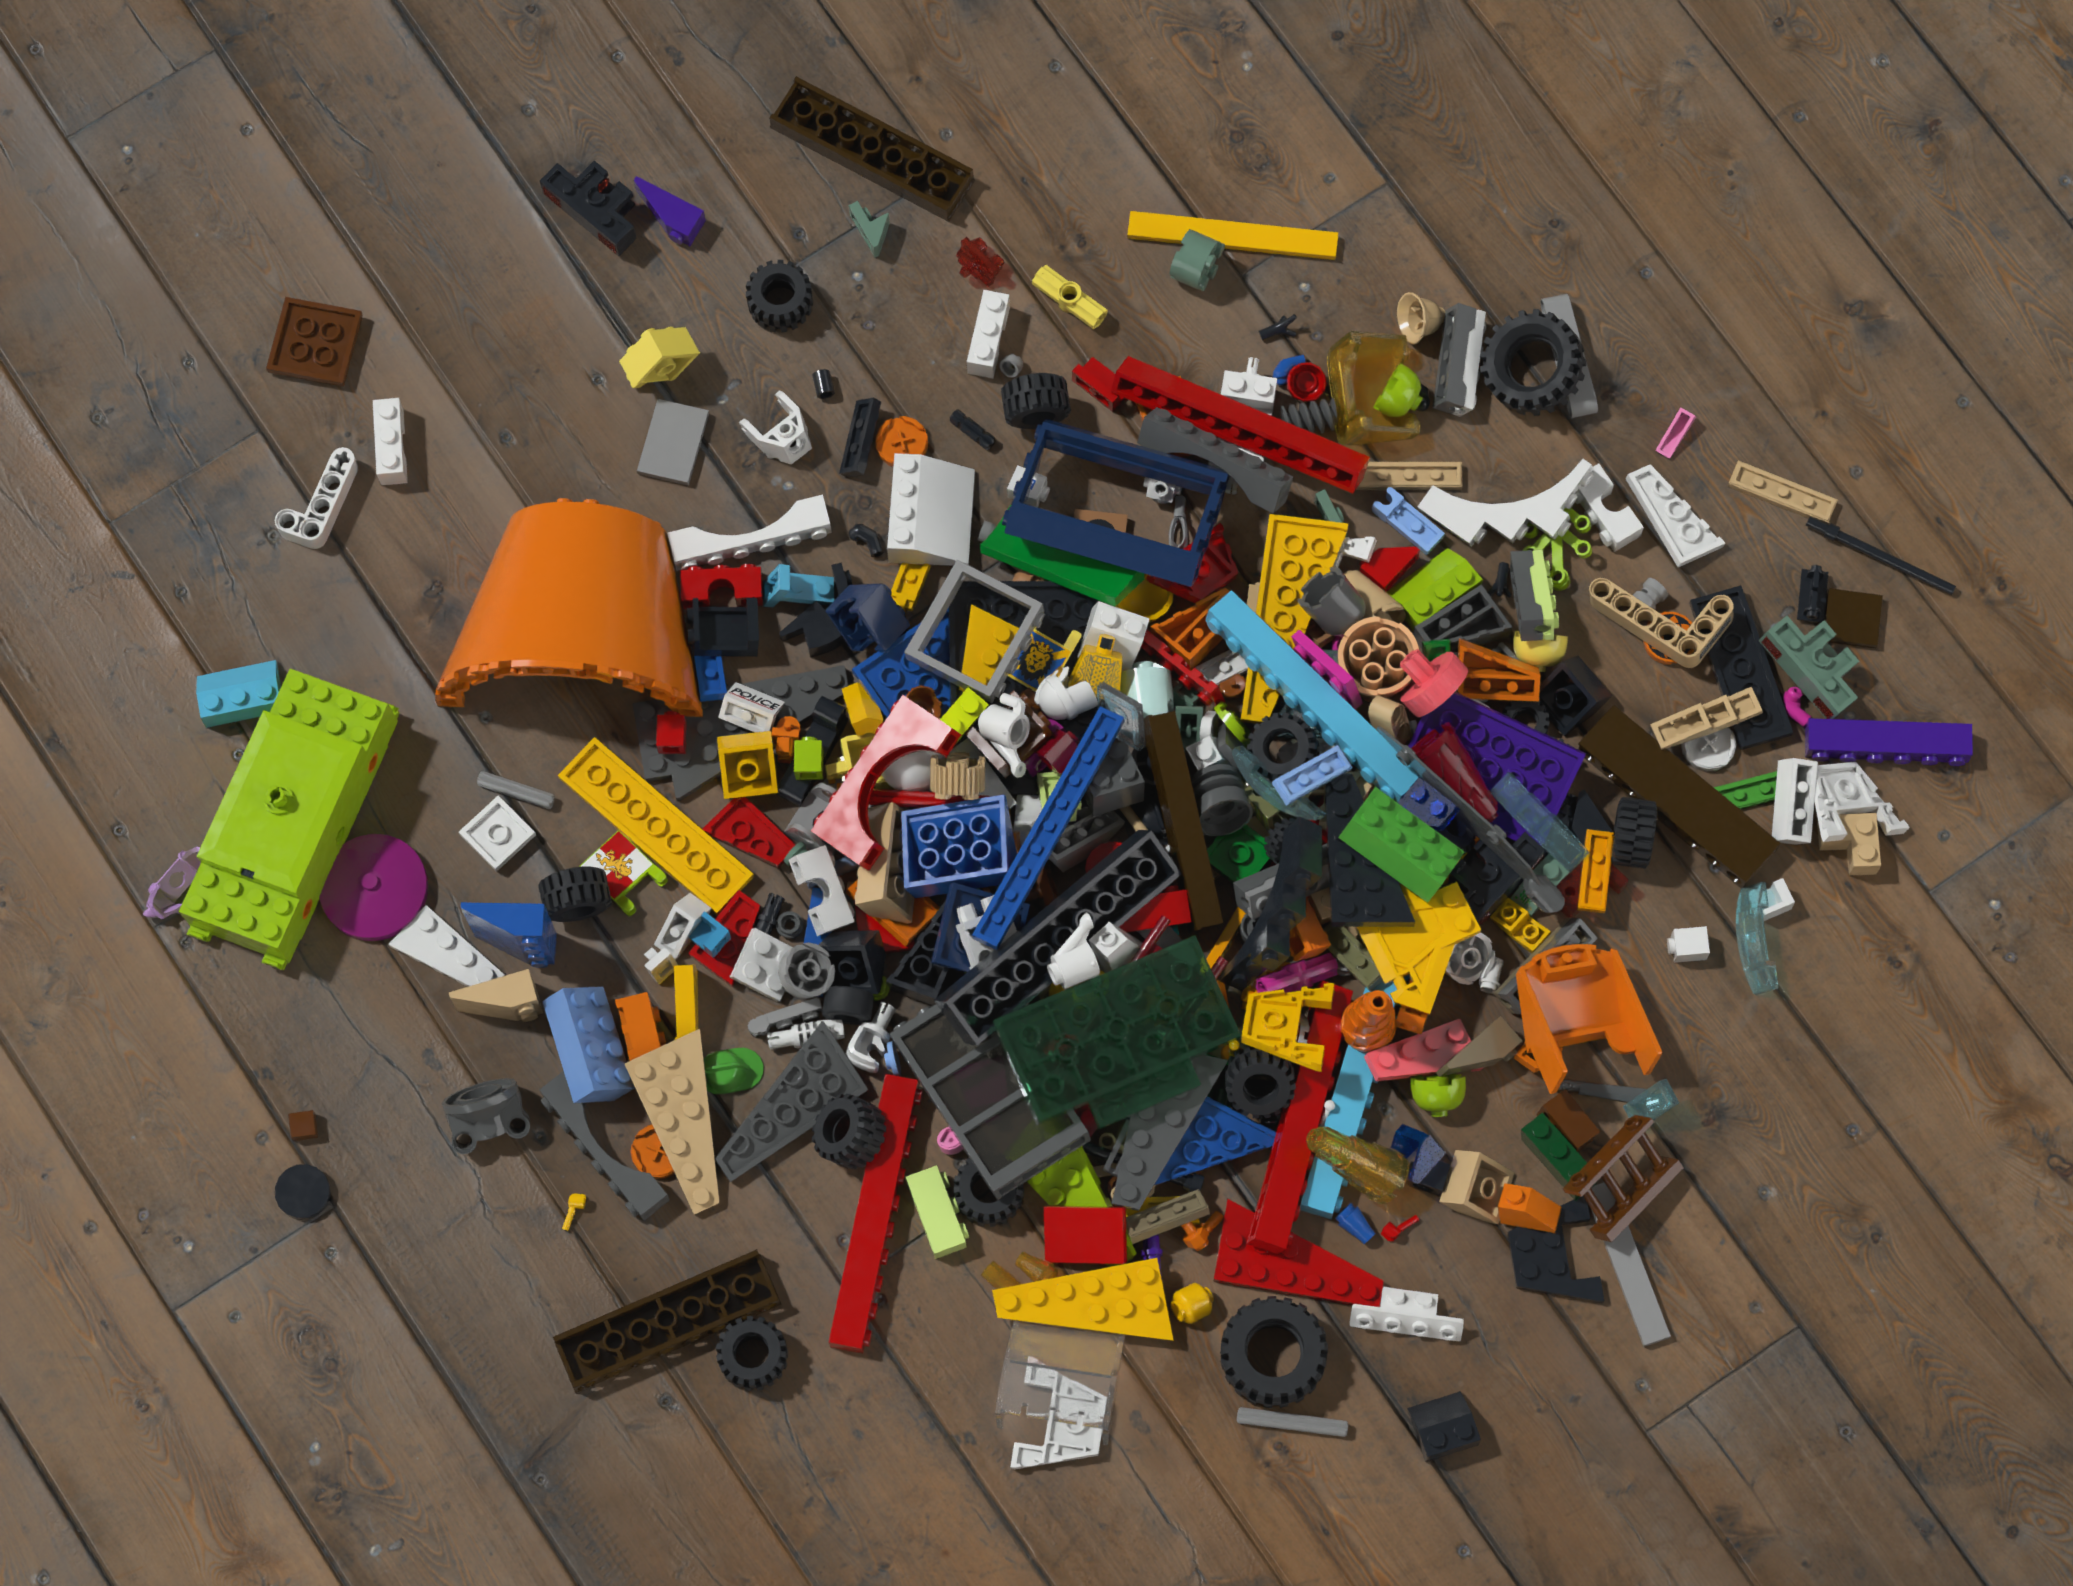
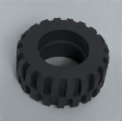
M1268 1296L1267 1300L1257 1298L1252 1300L1250 1305H1243L1238 1309L1237 1314L1230 1318L1223 1332L1220 1362L1229 1385H1233L1235 1392L1240 1397L1242 1395L1248 1398V1402L1254 1405L1257 1402L1264 1404L1263 1407L1272 1408V1405H1280V1408L1287 1407L1289 1403L1294 1401L1298 1403L1304 1399L1305 1395L1312 1393L1324 1374L1328 1354V1343L1325 1339L1326 1333L1324 1328L1320 1327L1319 1319L1314 1313L1310 1314L1307 1311V1307L1301 1303L1299 1305L1292 1303V1299L1284 1297V1300L1276 1299V1296ZM1270 1327L1281 1328L1290 1332L1297 1339L1300 1346V1360L1292 1372L1281 1377H1269L1257 1372L1252 1367L1248 1359L1247 1348L1251 1338L1258 1331Z

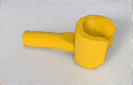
M577 1193L570 1195L568 1200L569 1209L562 1229L569 1230L575 1209L585 1208L586 1195Z

